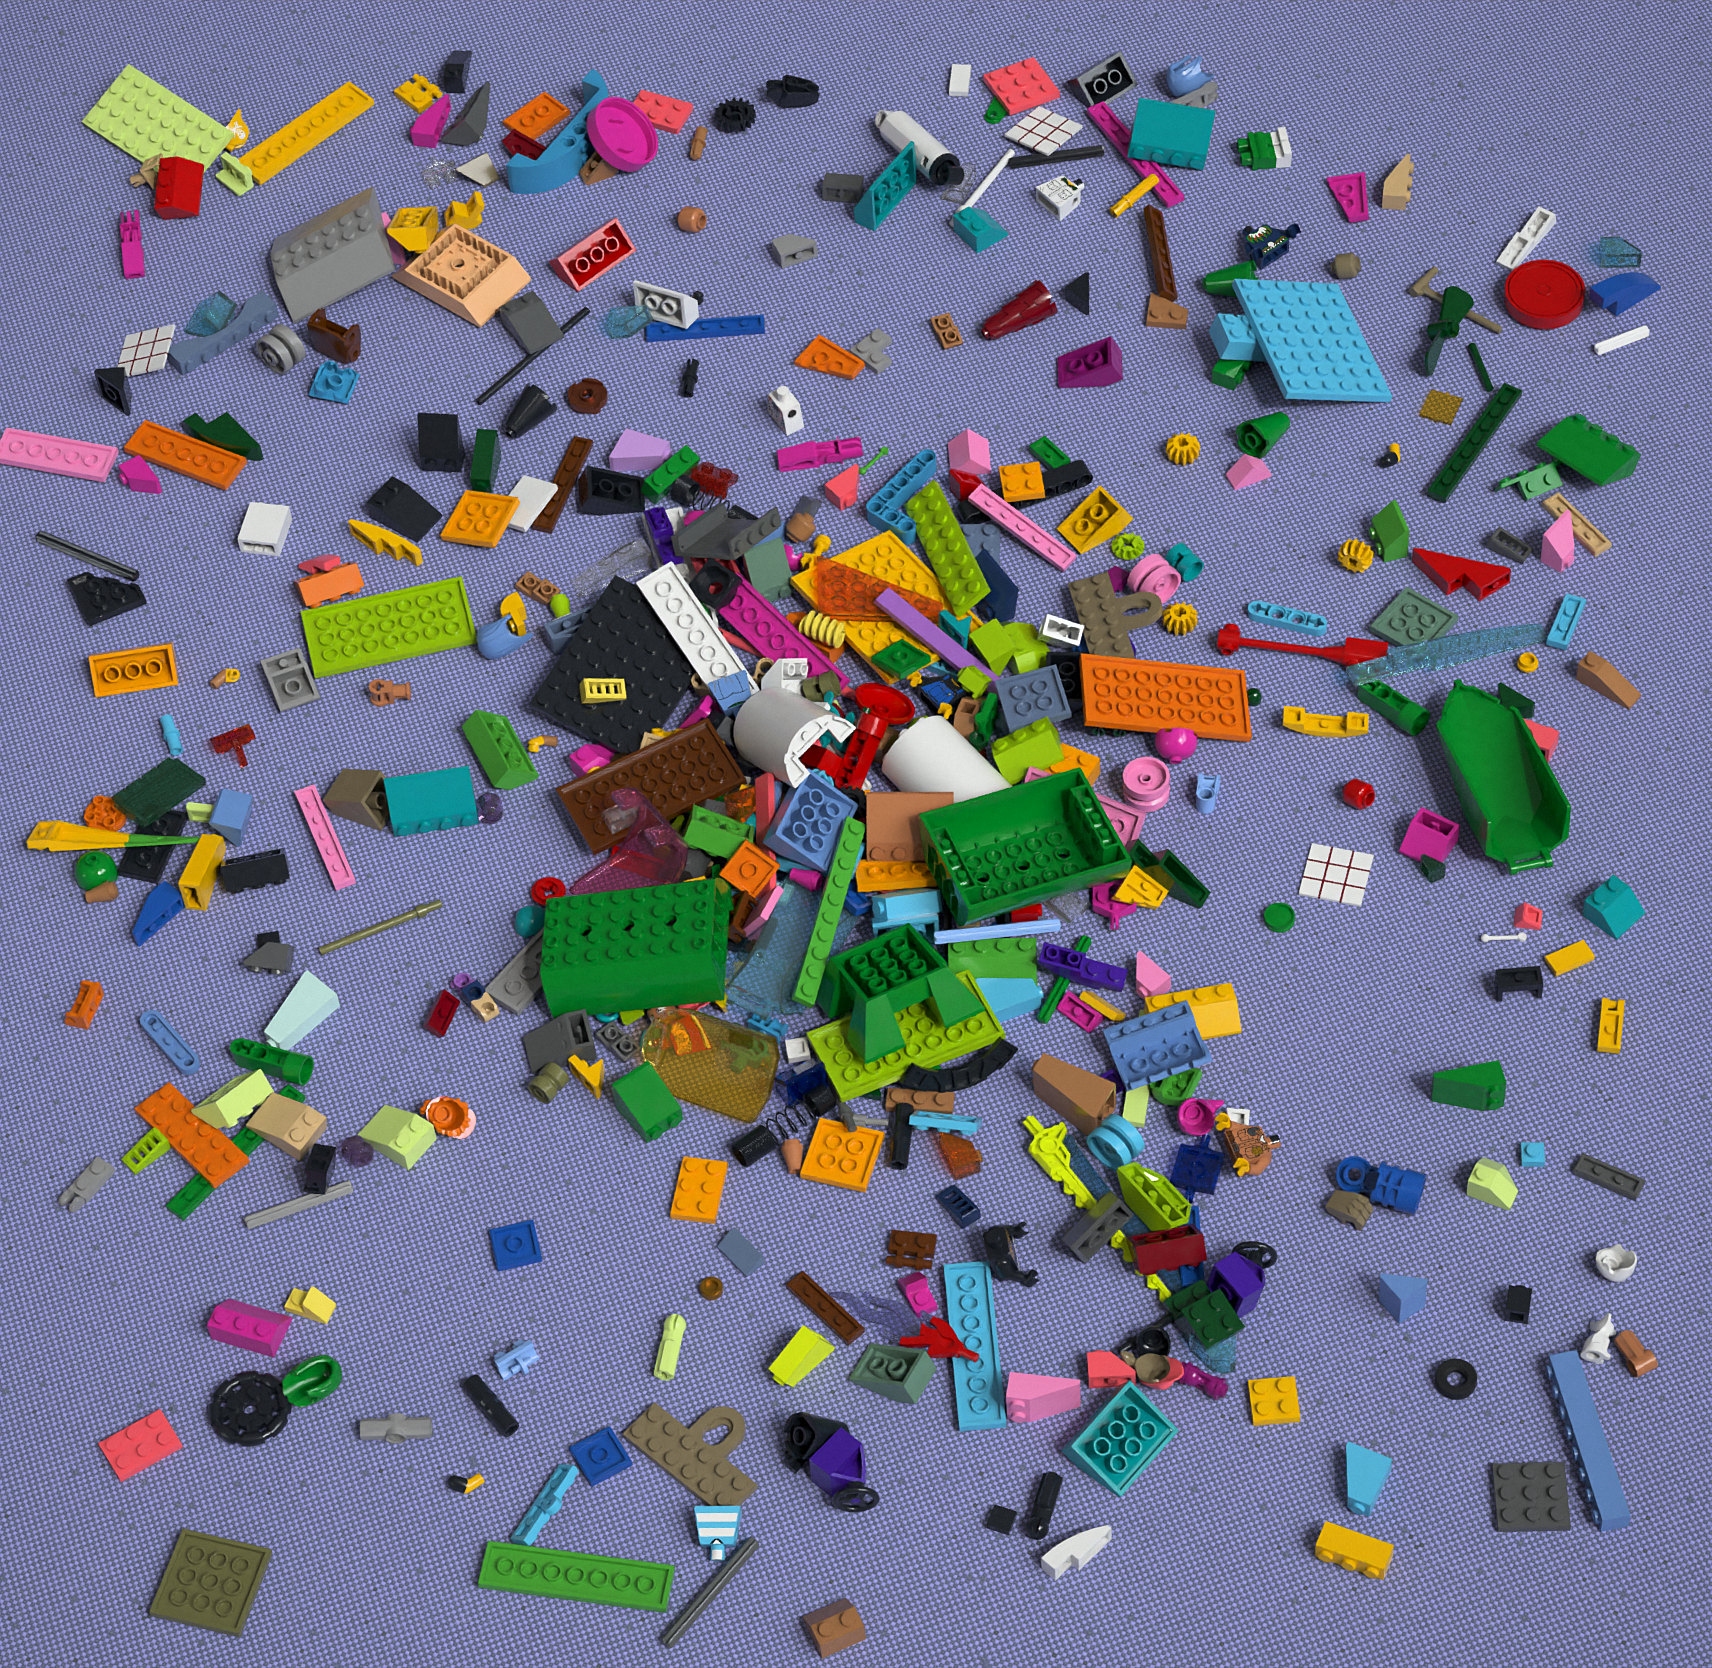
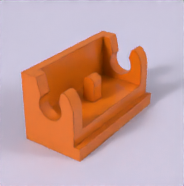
M82 980L80 982V992L71 1011L66 1012L65 1017L67 1018L64 1022L65 1025L88 1030L102 1001L104 992L100 982L95 983Z

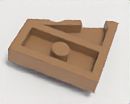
M1151 293L1146 327L1186 329L1188 309Z

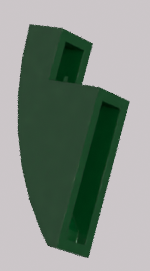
M228 412L209 423H206L197 413L183 420L186 434L192 438L243 456L246 460L261 461L264 459L261 446Z
M1139 839L1128 841L1125 845V849L1132 859L1131 867L1137 866L1169 891L1167 895L1197 909L1203 906L1211 892L1169 849L1152 853Z

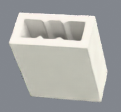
M250 502L238 536L240 551L280 556L292 522L289 506Z

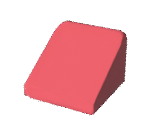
M1524 902L1515 910L1514 926L1526 929H1541L1543 911Z

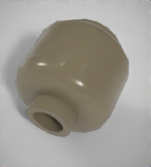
M1352 252L1337 254L1334 262H1331L1332 274H1336L1340 280L1355 278L1358 272H1361L1359 256Z

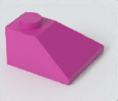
M585 744L569 755L571 770L577 777L584 776L592 767H603L611 763L610 761L614 754L601 745Z

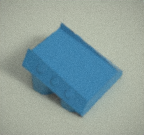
M326 361L323 365H320L308 396L348 404L360 374L350 368L338 369V365L335 362Z

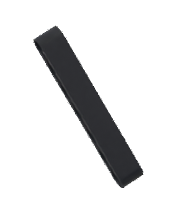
M1076 460L1041 473L1045 498L1007 503L1016 510H1020L1085 487L1092 482L1093 475L1083 460ZM1002 487L992 490V492L1004 500ZM968 499L960 502L956 508L964 524H981L992 520L971 504Z

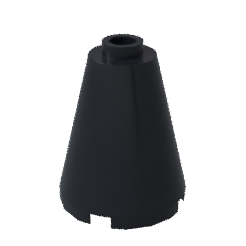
M527 383L503 425L505 428L504 432L510 438H520L557 411L556 404H550L548 401L550 397L542 389L534 384L530 387V383Z
M798 1412L792 1414L786 1421L784 1433H787V1441L784 1442L788 1453L793 1458L805 1460L811 1458L840 1428H843L849 1434L850 1432L848 1426L842 1421Z

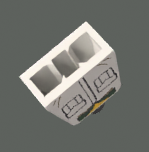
M1065 176L1057 177L1036 187V201L1061 221L1080 204V191L1084 189V183L1079 178L1071 182Z
M1047 614L1041 621L1037 640L1060 648L1076 647L1080 644L1084 626Z

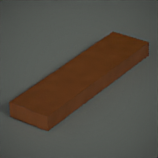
M801 1271L786 1284V1289L847 1346L865 1333V1328L804 1271Z

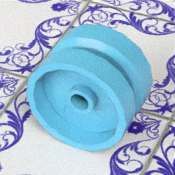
M1109 1114L1100 1123V1127H1096L1087 1136V1144L1093 1155L1103 1165L1115 1172L1118 1167L1130 1164L1132 1159H1135L1145 1149L1144 1140L1138 1130L1129 1121L1116 1114Z

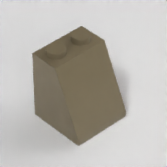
M343 769L323 799L334 815L381 831L390 818L384 778L386 777L381 770Z

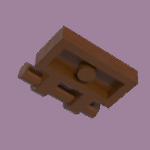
M892 1230L888 1251L889 1254H896V1256H887L886 1265H894L895 1268L901 1269L903 1266L913 1267L919 1271H923V1269L932 1270L933 1260H925V1258L934 1259L937 1234ZM904 1256H914V1257H916V1259H915V1258H906V1257H904Z

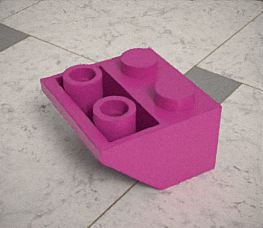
M1421 807L1409 825L1399 853L1429 866V859H1431L1430 867L1438 870L1439 865H1442L1459 840L1460 825Z

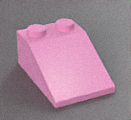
M1010 1372L1006 1394L1007 1420L1017 1423L1033 1422L1080 1407V1380Z

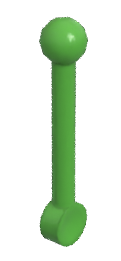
M882 447L877 456L865 467L859 469V474L865 475L867 469L882 455L888 454V448Z

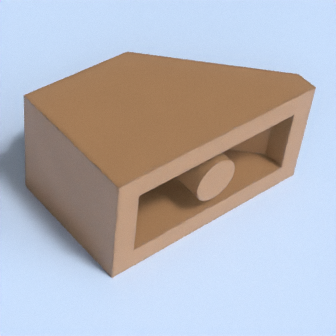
M595 151L580 169L579 173L585 184L591 185L613 177L619 169L609 164Z

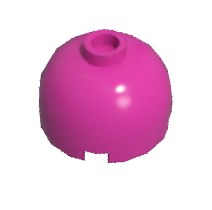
M1165 728L1160 729L1155 733V748L1161 757L1169 760V763L1180 764L1182 760L1188 759L1195 752L1198 735L1197 733L1194 735L1193 730L1186 728H1171V732H1165Z

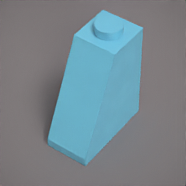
M906 888L872 896L874 918L895 919L942 912L940 890Z
M975 979L999 1023L1041 1008V999L1044 997L1040 986L1035 985L1033 979Z
M1348 1441L1345 1455L1347 1508L1351 1509L1355 1514L1370 1516L1391 1472L1392 1459Z

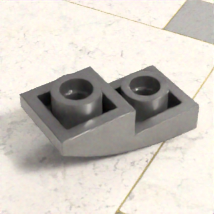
M613 1021L595 1033V1037L624 1063L642 1049L628 1033L624 1034Z

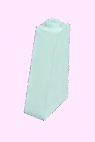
M308 970L305 971L265 1029L266 1045L287 1051L340 1007L337 994Z

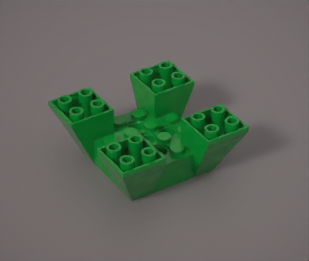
M910 923L831 957L825 966L815 1000L829 1019L853 1009L847 1041L865 1064L874 1062L906 1047L894 1013L900 1012L909 1006L926 1000L928 1008L945 1028L954 1026L985 1011V1007L966 984L947 967V962L934 946Z

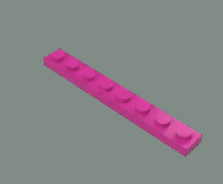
M1104 101L1087 108L1089 117L1143 180L1150 174H1155L1158 177L1159 183L1152 190L1167 208L1184 201V194L1156 162L1127 157L1130 131Z

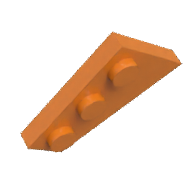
M820 334L794 361L797 367L851 380L865 367L864 361Z

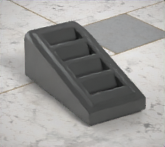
M1500 526L1485 546L1491 551L1521 564L1525 562L1534 549ZM1520 550L1524 551L1522 556L1518 554Z

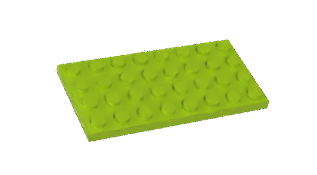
M462 576L301 611L315 679L478 643Z
M969 969L956 975L985 1007L984 1012L961 1021L954 1026L945 1028L928 1008L926 1000L909 1006L900 1012L894 1013L906 1047L874 1062L865 1064L847 1041L852 1015L806 1033L807 1039L841 1103L899 1081L912 1062L925 1068H932L995 1043L999 1037L1006 1038L1002 1026Z

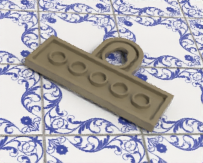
M1108 572L1068 583L1080 625L1084 626L1083 635L1089 654L1135 659L1127 631L1150 625L1161 617L1163 606L1160 597L1152 592H1138L1116 598ZM1130 608L1148 609V611L1134 616L1123 615Z
M654 1403L623 1433V1438L707 1506H741L758 1489L757 1484L726 1460L742 1443L746 1434L742 1415L731 1407L720 1406L710 1409L688 1429L658 1404ZM721 1425L729 1428L726 1438L720 1444L709 1445L704 1442L703 1436L709 1430L716 1429Z

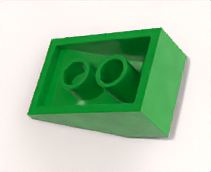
M1499 1060L1433 1073L1432 1102L1479 1111L1497 1110L1500 1107H1504L1507 1082Z

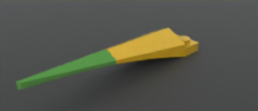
M56 820L39 821L29 836L27 845L28 849L36 848L37 850L49 848V851L198 843L200 838L129 834Z

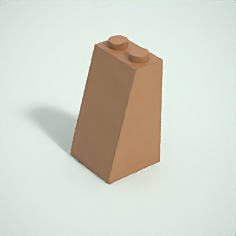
M1045 1053L1042 1054L1039 1060L1036 1059L1033 1063L1031 1071L1033 1072L1032 1084H1034V1094L1086 1136L1096 1127H1100V1123L1115 1111L1116 1083Z

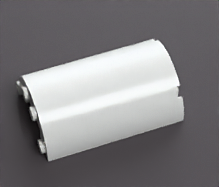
M771 687L755 693L742 705L734 723V741L743 759L767 773H773L774 777L796 788L810 774L798 758L826 730L838 742L842 743L856 727L849 721L789 689Z
M942 716L922 717L909 729L902 730L898 735V739L882 758V772L902 792H954V804L1013 787Z

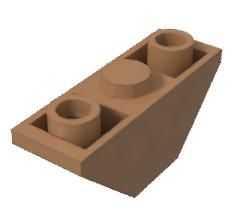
M970 695L962 698L955 713L953 727L967 741L973 731H977L975 715L980 712L981 703L987 698L979 697L974 699Z

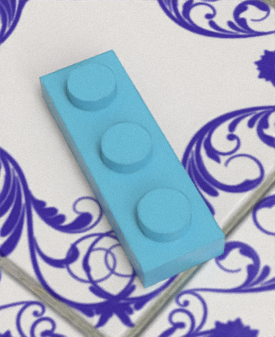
M1566 593L1548 635L1546 645L1567 650L1585 608L1586 599Z

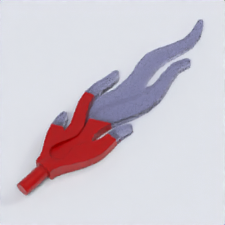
M865 1291L864 1296L870 1304L890 1311L881 1312L869 1308L853 1294L847 1292L829 1293L832 1298L848 1302L864 1321L885 1325L895 1330L900 1336L884 1328H880L879 1331L882 1336L898 1346L926 1350L930 1358H959L962 1356L973 1362H977L979 1359L978 1353L965 1348L946 1321L934 1317L924 1310L920 1311L921 1316L936 1329L927 1327L910 1308L898 1301L874 1297Z

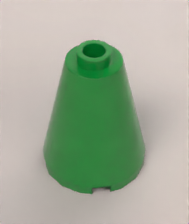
M1248 260L1207 273L1206 278H1203L1204 290L1207 289V292L1210 294L1238 298L1232 283L1234 279L1258 280L1254 271H1257L1255 261Z
M1276 412L1242 422L1236 429V435L1238 434L1239 437L1237 441L1238 446L1243 453L1261 459L1267 455L1290 428L1289 417L1283 412Z

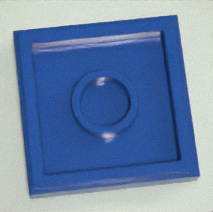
M534 1220L489 1229L498 1272L543 1262Z
M610 1426L569 1447V1452L591 1487L633 1465L632 1460Z

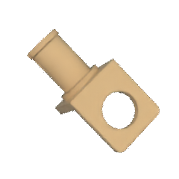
M160 153L144 161L139 170L140 173L130 177L131 184L134 187L148 182L153 190L157 189L158 174L153 167L159 165L163 154Z

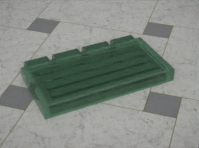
M168 757L159 763L157 768H152L142 775L141 778L126 786V790L122 789L113 795L112 800L116 809L142 828H145L205 786L206 779L179 759L175 758L173 760Z

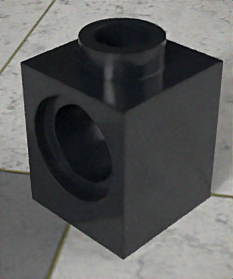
M1509 1285L1504 1321L1528 1324L1532 1288H1526L1522 1285Z

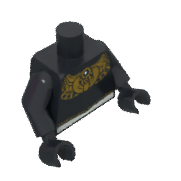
M1020 1222L1015 1226H992L987 1232L983 1233L989 1263L1000 1282L1004 1280L1023 1281L1025 1286L1032 1287L1039 1282V1279L1035 1278L1038 1272L1032 1269L1028 1273L1023 1274L1020 1270L1015 1243L1012 1237L1013 1235L1016 1239H1020L1029 1233L1022 1229L1027 1225L1025 1222Z

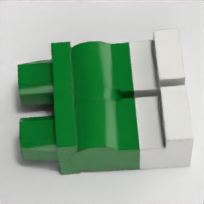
M1279 127L1277 132L1270 133L1247 132V138L1237 139L1238 152H1245L1240 153L1241 166L1251 165L1252 171H1256L1258 168L1291 167L1292 151L1285 127Z

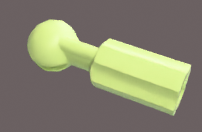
M671 1314L664 1321L663 1336L654 1369V1376L660 1380L669 1381L674 1379L681 1341L686 1329V1321L679 1314Z

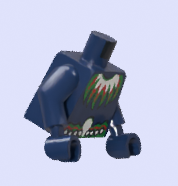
M1297 223L1291 224L1285 230L1272 228L1267 224H1263L1257 229H1253L1250 225L1246 226L1242 231V235L1245 236L1242 248L1244 259L1246 261L1254 260L1257 267L1262 270L1289 252V239H1294L1296 234L1301 233L1299 225Z

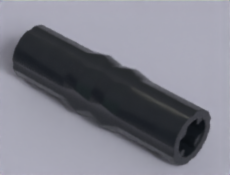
M902 1102L895 1106L889 1166L895 1170H904L908 1167L912 1125H909L910 1115L914 1112L913 1105Z
M473 1375L463 1384L465 1391L504 1437L514 1434L519 1428L518 1421L481 1377Z

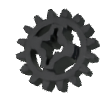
M734 97L732 101L726 99L725 104L719 103V107L715 108V121L717 127L721 126L722 131L727 129L728 133L732 130L738 133V130L741 129L744 132L745 127L751 128V123H755L756 111L754 110V105H750L749 100L743 102V98H740L739 101H736Z

